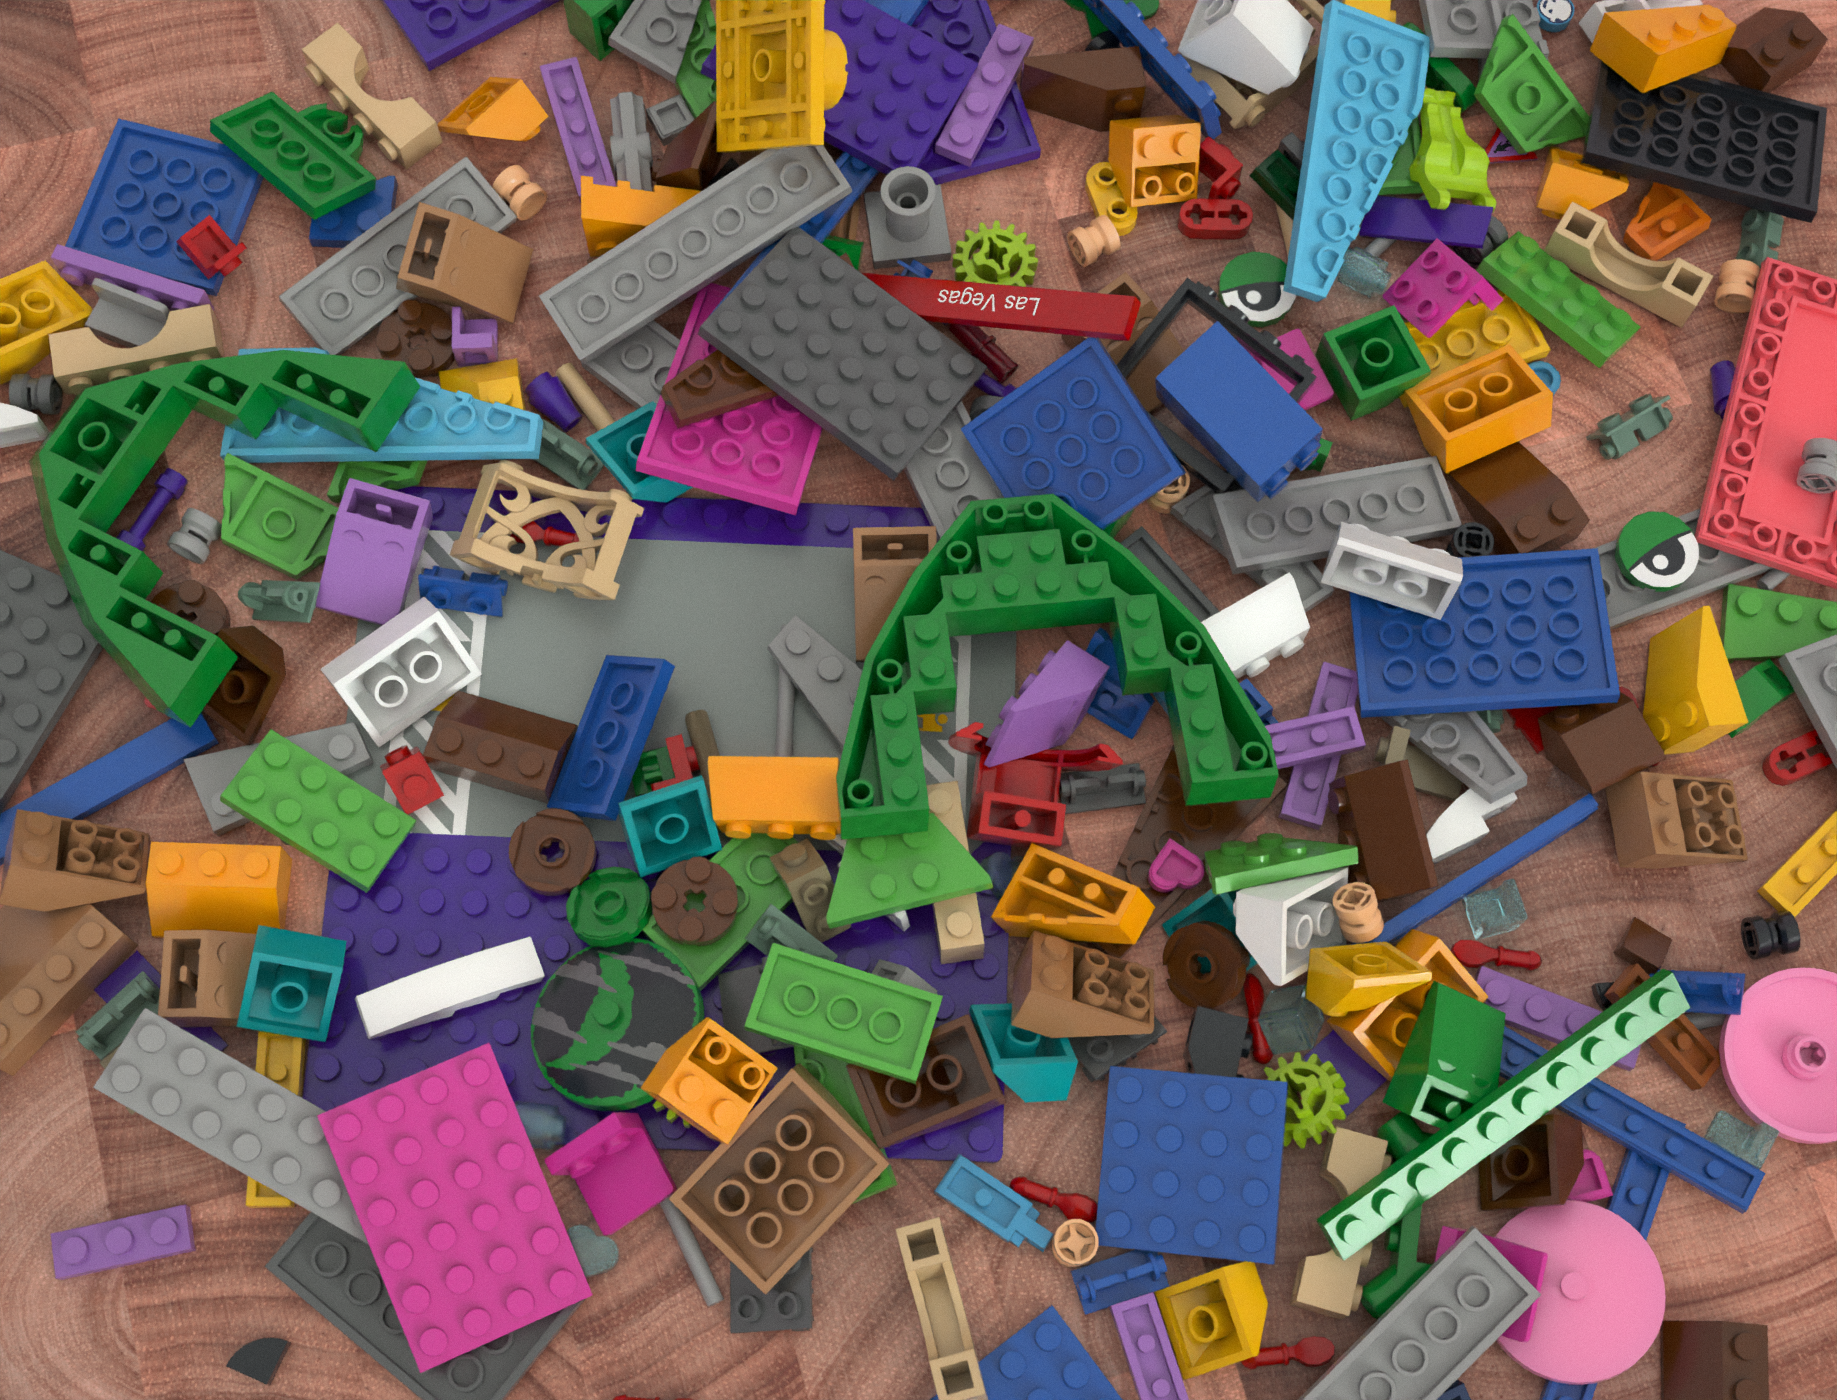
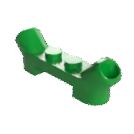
M1399 1112L1377 1129L1376 1137L1388 1141L1386 1150L1396 1162L1435 1133L1423 1132L1410 1115ZM1422 1204L1386 1230L1384 1248L1386 1251H1391L1389 1266L1363 1285L1361 1303L1374 1319L1378 1320L1433 1265L1416 1262Z

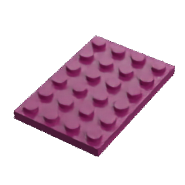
M710 283L698 291L665 384L697 360H703L717 350L700 337L698 332L700 326L731 288ZM660 395L636 462V471L796 515L823 428L781 396L677 428Z
M490 1043L317 1115L420 1373L592 1296L586 1277Z

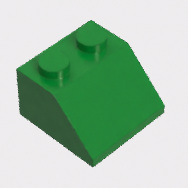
M1395 305L1323 333L1315 354L1351 421L1388 406L1403 395L1405 390L1414 387L1431 373L1427 362Z

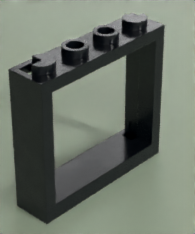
M1188 277L1117 364L1118 369L1127 380L1189 304L1212 323L1218 321L1242 346L1292 383L1295 387L1289 395L1298 404L1312 388L1317 377L1311 373L1314 369L1304 362V358L1296 354L1290 357L1279 348L1282 344L1274 335L1266 330H1262L1259 333L1248 324L1249 318L1240 309L1233 305H1230L1228 308L1215 299L1217 293L1210 286L1206 287L1199 281L1195 284ZM1147 412L1180 464L1190 474L1216 494L1229 491L1237 480L1228 471H1223Z

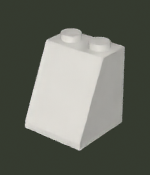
M1198 0L1178 51L1185 57L1268 95L1280 87H1289L1299 77V68L1303 57L1309 50L1308 43L1314 27L1287 0Z

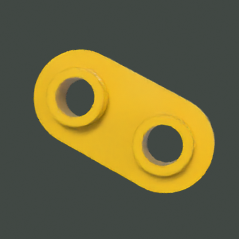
M1100 162L1093 165L1086 176L1085 190L1096 218L1101 215L1107 216L1115 226L1118 235L1124 236L1134 229L1138 209L1137 207H1128L1126 205L1110 162ZM1100 177H1109L1111 181H1102ZM1121 209L1125 213L1118 215L1115 214L1112 210Z

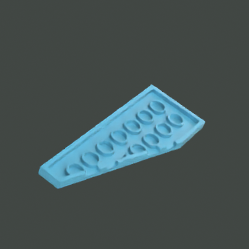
M1331 0L1324 7L1283 289L1285 292L1315 302L1326 298L1344 262L1343 257L1350 243L1356 239L1361 229L1359 225L1364 215L1370 211L1393 165L1391 162L1398 148L1404 144L1409 134L1407 130L1412 120L1418 116L1422 108L1430 52L1429 36L1336 0Z
M316 347L239 349L238 355L290 350L329 354L328 351ZM415 378L420 385L419 390L377 452L278 407L257 439L225 425L220 457L224 460L226 454L229 453L247 463L539 459L544 422L539 414L499 402L491 404L475 399L469 393L459 390L457 393L441 389L438 384Z

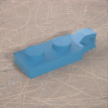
M960 1154L934 1191L936 1195L987 1230L1018 1248L1022 1241L1025 1240L1038 1250L1044 1252L1053 1238V1233L1036 1222L1041 1213L1032 1207L1033 1203Z

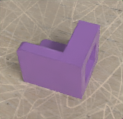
M461 306L452 307V351L458 366H473L498 361L497 321L495 319L465 320Z

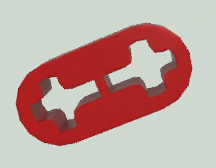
M1196 198L1190 199L1182 205L1177 224L1181 233L1188 238L1236 240L1246 236L1249 232L1253 212L1250 206L1242 200ZM1191 214H1198L1201 223L1193 224V219L1190 218ZM1230 214L1237 215V220L1240 221L1239 225L1232 224V220L1229 218Z
M1813 730L1773 749L1765 756L1762 769L1770 782L1785 786L1826 769L1833 761L1828 752L1825 754L1817 753L1811 757L1808 755L1807 751L1816 744L1818 746L1823 745L1816 730ZM1795 757L1797 763L1789 770H1779L1776 763L1780 760L1787 761Z

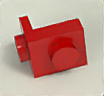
M1208 136L1200 144L1199 171L1214 182L1211 185L1208 199H1231L1241 186L1239 179L1243 164L1234 157L1228 147L1218 144Z
M210 215L176 241L208 280L218 272L224 277L230 274L243 263L238 256L247 249L243 242L236 246Z
M682 734L665 738L675 778L651 784L652 792L692 779V772L700 770L694 746L685 747Z
M404 745L384 756L387 762L380 766L381 771L404 813L409 815L444 796L418 746L409 750L408 746Z

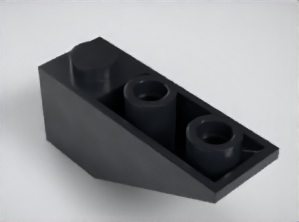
M1197 1006L1192 1014L1183 1053L1187 1072L1244 1078V1075L1237 1074L1240 1057L1247 1059L1252 1044L1253 1033L1246 1032L1249 1019Z

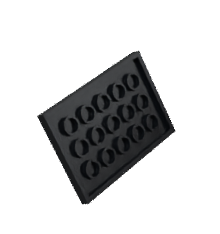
M1599 60L1581 163L1811 223L1818 209L1827 108L1698 74H1692L1648 92L1641 93L1602 60Z

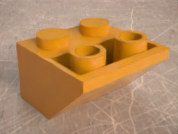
M1177 114L1110 120L1108 160L1128 207L1184 202L1197 198L1201 122Z
M706 1017L664 1052L641 1086V1089L707 1137L728 1145L778 1068L711 1018Z

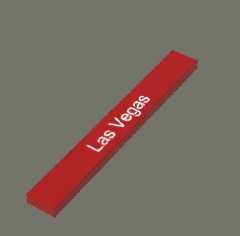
M862 273L922 319L930 322L1129 341L1141 302L1135 296Z

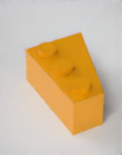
M1711 5L1605 12L1590 52L1641 93H1645L1720 64L1737 25L1725 17L1720 9Z
M581 175V219L590 257L602 256L701 191L654 185L653 192L630 189V182L621 180L617 181L616 187L593 184V177Z
M1031 843L991 918L1006 933H1009V936L1030 938L1035 930L1050 936H1057L1063 940L1135 945L1155 906L1139 887Z

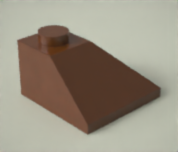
M713 101L667 145L663 159L657 158L652 172V181L656 182L657 185L703 191L708 187L707 184L715 176L723 152H717L716 101Z
M255 626L220 629L218 637L238 658L202 711L244 744L252 745L286 676L283 648Z
M1557 1114L1543 1115L1479 1162L1481 1211L1565 1205L1584 1166L1581 1120Z

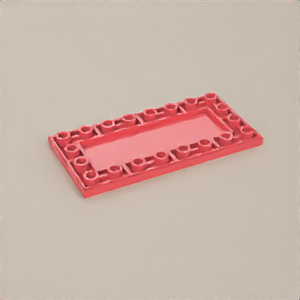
M1767 257L1761 264L1694 536L1700 544L1837 589V490L1826 494L1813 493L1802 489L1796 482L1799 468L1805 463L1802 459L1805 442L1813 438H1828L1837 441V280Z

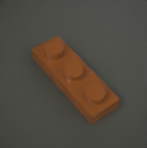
M1638 963L1630 965L1605 993V996L1614 1004L1649 979L1650 976ZM1684 1013L1646 1040L1692 1091L1703 1088L1721 1065L1719 1052Z

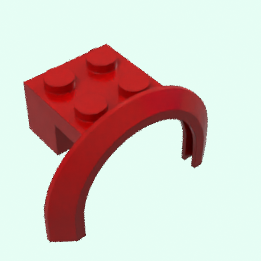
M974 722L952 734L948 740L949 746L955 750L976 757L967 839L1029 849L1031 843L1050 851L1062 845L1066 804L1057 803L1061 771H1105L1123 764V760L1109 745L1098 744L1082 750L1047 749L989 768L984 765L991 750L986 745L988 738L977 732L983 728L984 723Z

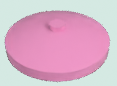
M1792 968L1775 972L1752 984L1743 992L1741 1015H1726L1719 1044L1723 1076L1738 1105L1752 1120L1767 1131L1784 1139L1799 1143L1825 1144L1836 1142L1837 974L1815 968Z
M1566 1200L1565 1205L1528 1208L1508 1221L1497 1233L1496 1238L1543 1251L1548 1255L1540 1290L1541 1296L1538 1300L1529 1342H1519L1504 1336H1500L1496 1340L1516 1363L1531 1373L1550 1381L1584 1385L1606 1381L1618 1376L1636 1364L1653 1344L1663 1321L1665 1285L1659 1263L1652 1249L1630 1223L1610 1210L1598 1205Z

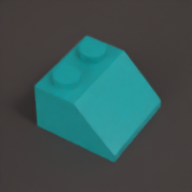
M702 775L618 803L619 819L627 847L640 877L667 869L683 860L702 857L722 850Z
M258 925L237 1027L326 1042L343 970L347 941Z

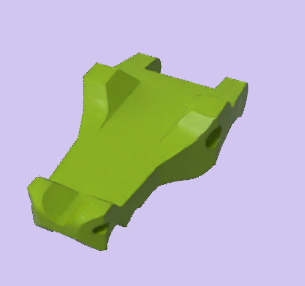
M1426 88L1420 110L1422 139L1419 151L1409 167L1411 180L1419 182L1432 209L1445 210L1448 208L1451 198L1471 200L1473 205L1493 207L1494 212L1496 199L1491 194L1487 184L1489 159L1485 150L1466 134L1463 120L1460 117L1461 108L1454 107L1453 103L1456 93Z

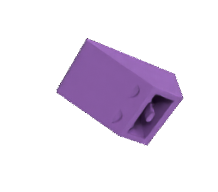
M349 478L336 514L316 599V608L381 626L401 613L433 520L430 500Z
M1068 640L1057 653L1050 650L1038 667V676L1030 673L1018 692L1020 697L1017 699L1011 696L1001 710L999 718L1004 722L1002 725L999 723L986 742V745L991 750L984 765L990 768L1065 744L1083 721L1110 666Z

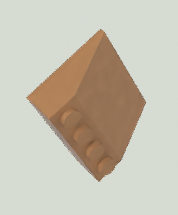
M92 903L46 912L3 905L0 909V1070L11 1076H14L90 997L94 989L112 974L138 946L137 943Z
M798 1063L746 1116L729 1144L721 1143L673 1193L669 1200L766 1295L891 1162L837 1099L801 1063Z

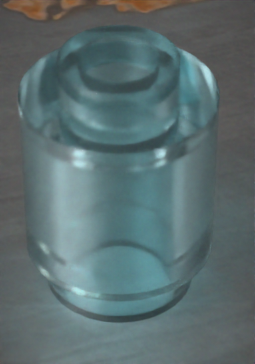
M1357 246L1354 249L1348 247L1343 257L1344 262L1337 274V281L1368 298H1371L1375 292L1382 295L1392 277V273L1387 271L1390 263Z
M515 1101V1107L532 1148L553 1150L555 1142H563L566 1130V1115H559L558 1105Z

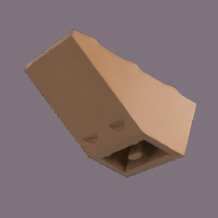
M419 202L398 273L396 289L453 307L461 306L463 310L513 324L533 249L460 214Z
M1126 272L1097 292L1135 296L1141 302L1129 341L1099 338L1116 365L1159 313L1149 296ZM1168 328L1126 380L1145 410L1149 413H1152L1163 404L1156 397L1155 377L1184 352L1170 328ZM1063 334L1061 336V339L1070 349H1073L1088 338Z
M936 526L853 528L856 662H865V657L914 570L936 545Z
M1639 772L1605 788L1619 867L1658 869L1744 862L1748 860L1745 837L1742 831L1737 797L1732 780Z
M17 809L5 851L0 905L46 912L144 894L146 889L149 833L135 831L130 828H117L86 820H74L47 815L42 812Z
M217 930L164 931L158 1015L178 1027L237 1026L256 934Z
M1034 930L1014 966L1011 1025L1050 1038L1152 1034L1154 1031V970L1144 967L1139 963L1129 962L1099 950L1080 946L1057 936H1050Z

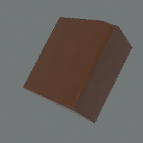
M1634 917L1616 947L1614 954L1632 965L1638 963L1647 974L1656 973L1664 962L1672 939Z

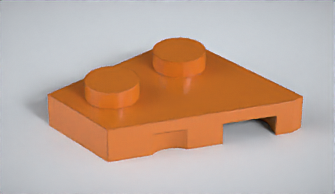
M1653 182L1647 196L1642 200L1636 216L1632 218L1627 227L1623 242L1639 257L1657 261L1709 229L1712 219L1681 189Z

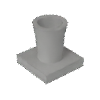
M900 167L891 171L884 178L880 191L864 193V206L874 269L902 266L897 263L898 260L908 265L911 264L913 259L921 264L951 260V247L941 185H935L928 173L916 167Z

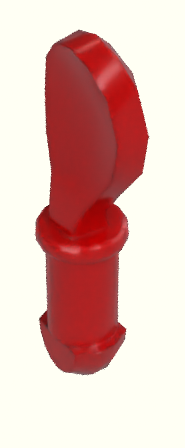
M535 521L521 527L531 536L534 542L544 541L546 546L554 545L561 547L569 543L580 542L576 532L557 530L552 526L543 530ZM513 533L510 535V537L514 538L516 542L525 544L519 537H517Z
M1460 940L1453 944L1451 952L1457 960L1468 968H1478L1493 961L1497 967L1504 965L1533 971L1542 964L1541 957L1531 950L1520 951L1506 949L1503 946H1497L1494 949L1474 940Z
M1249 973L1246 975L1243 985L1248 1007L1249 1020L1247 1026H1249L1250 1033H1253V1057L1256 1062L1264 1065L1273 1058V1049L1270 1047L1266 1026L1267 1018L1261 1017V1011L1265 1002L1264 989L1260 980L1254 974Z
M1022 1176L1015 1177L1010 1182V1189L1022 1197L1045 1204L1048 1208L1056 1205L1069 1220L1082 1219L1091 1223L1097 1219L1098 1204L1094 1199L1086 1195L1057 1192L1058 1188L1055 1186L1051 1188L1027 1180V1177Z
M1312 1336L1303 1338L1292 1347H1287L1286 1343H1281L1280 1346L1259 1348L1258 1356L1240 1362L1248 1369L1277 1364L1287 1366L1289 1365V1360H1295L1307 1367H1319L1329 1363L1335 1356V1346L1331 1340L1325 1337Z

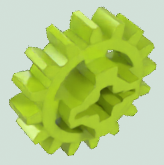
M997 220L994 221L993 229H987L986 225L981 222L978 225V233L975 234L967 229L964 241L958 240L956 242V254H953L952 267L956 268L954 279L955 281L1026 287V284L1033 285L1034 271H1037L1038 258L1034 257L1036 246L1035 244L1026 245L1028 236L1026 232L1015 235L1014 224H1010L1006 230L1000 229V223ZM976 249H980L979 252L973 254ZM1021 265L1019 271L1011 278L1010 274L1016 272L1017 267Z
M1296 1052L1292 1063H1287L1281 1056L1278 1058L1280 1068L1274 1071L1266 1066L1263 1070L1268 1077L1267 1080L1288 1082L1284 1146L1287 1147L1292 1139H1294L1300 1149L1305 1148L1307 1138L1310 1137L1317 1144H1321V1132L1326 1130L1329 1133L1335 1134L1337 1130L1332 1123L1333 1120H1344L1346 1118L1345 1112L1339 1106L1349 1103V1097L1343 1090L1346 1084L1339 1073L1336 1074L1337 1071L1330 1061L1322 1063L1317 1054H1312L1308 1061L1305 1062L1300 1052ZM1298 1091L1300 1092L1302 1100H1300L1303 1105L1302 1109L1299 1107L1298 1103Z

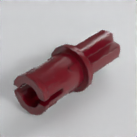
M950 325V331L972 353V356L987 366V369L1000 383L1009 379L1017 370L1019 365L1016 362L1014 363L995 343L996 338L993 335L988 336L979 326Z

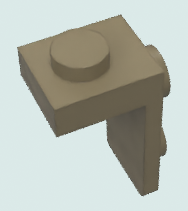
M1394 725L1386 738H1379L1374 754V761L1379 762L1378 767L1408 759L1416 791L1455 801L1459 797L1462 781L1421 749L1408 745L1411 730Z
M808 838L791 844L781 852L769 857L774 870L789 891L808 933L823 943L851 927V924L830 929L827 924L826 916L835 885L825 862Z

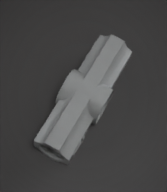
M633 92L619 93L615 98L610 99L613 136H610L614 171H617L618 180L630 182V189L652 191L650 167H653L650 134L646 131L647 122L643 96L635 95Z

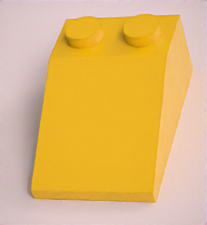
M46 260L0 279V385L10 381L13 374H25L51 353L48 334L83 328L93 311Z
M1702 606L1650 638L1643 718L1664 751V755L1695 752L1749 723L1710 606Z

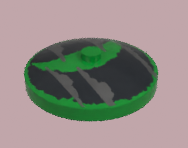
M633 938L623 944L607 948L597 946L586 947L570 957L554 972L545 984L535 1005L531 1024V1043L540 1071L547 1081L564 1097L585 1108L599 1111H620L638 1107L652 1101L655 1098L643 1091L641 1086L664 1052L705 1019L703 998L699 986L691 972L677 956L661 945L651 941Z

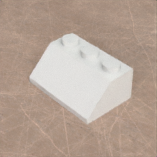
M1341 522L1332 541L1321 583L1441 620L1462 581V559L1451 556L1448 552L1441 549H1428L1412 544L1403 537H1389L1370 531L1361 524Z
M1290 572L1201 622L1206 627L1236 679L1245 674L1249 678L1254 677L1270 666L1269 661L1282 654L1284 658H1287L1298 652L1305 645L1303 641L1310 629L1295 580Z
M425 597L419 599L320 669L378 747H381L482 675L439 610Z
M1348 867L1335 868L1244 888L1236 892V899L1233 905V913L1236 917V935L1274 985L1282 986L1308 971L1311 948L1346 945V939L1342 935L1339 917L1335 913L1332 898L1340 887L1348 884Z

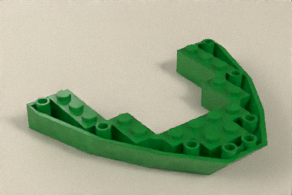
M278 350L170 365L84 389L74 398L29 460L47 543L83 625L157 711L191 728L238 658L217 635L145 600L163 575V572L143 551L106 533L188 415L194 410L249 437L257 439L278 407L377 452L420 388L419 383L405 362Z
M1055 494L975 500L967 505L914 570L865 657L836 776L841 840L928 831L930 808L917 715L954 712L957 687L949 637L1109 622L1122 696L1164 692L1186 806L1270 798L1279 773L1271 735L1206 627L1130 550Z

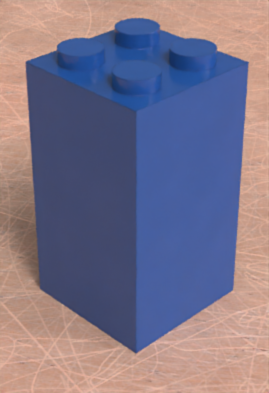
M1218 321L1155 377L1156 397L1257 502L1265 495L1269 499L1275 497L1288 484L1286 479L1296 467L1303 471L1319 455L1317 450L1321 447L1320 439L1323 429Z

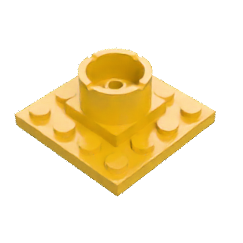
M716 0L717 152L734 153L824 145L826 126L824 110L833 108L839 102L844 93L848 72L845 70V65L848 64L847 52L843 41L834 31L824 29V5L826 0Z

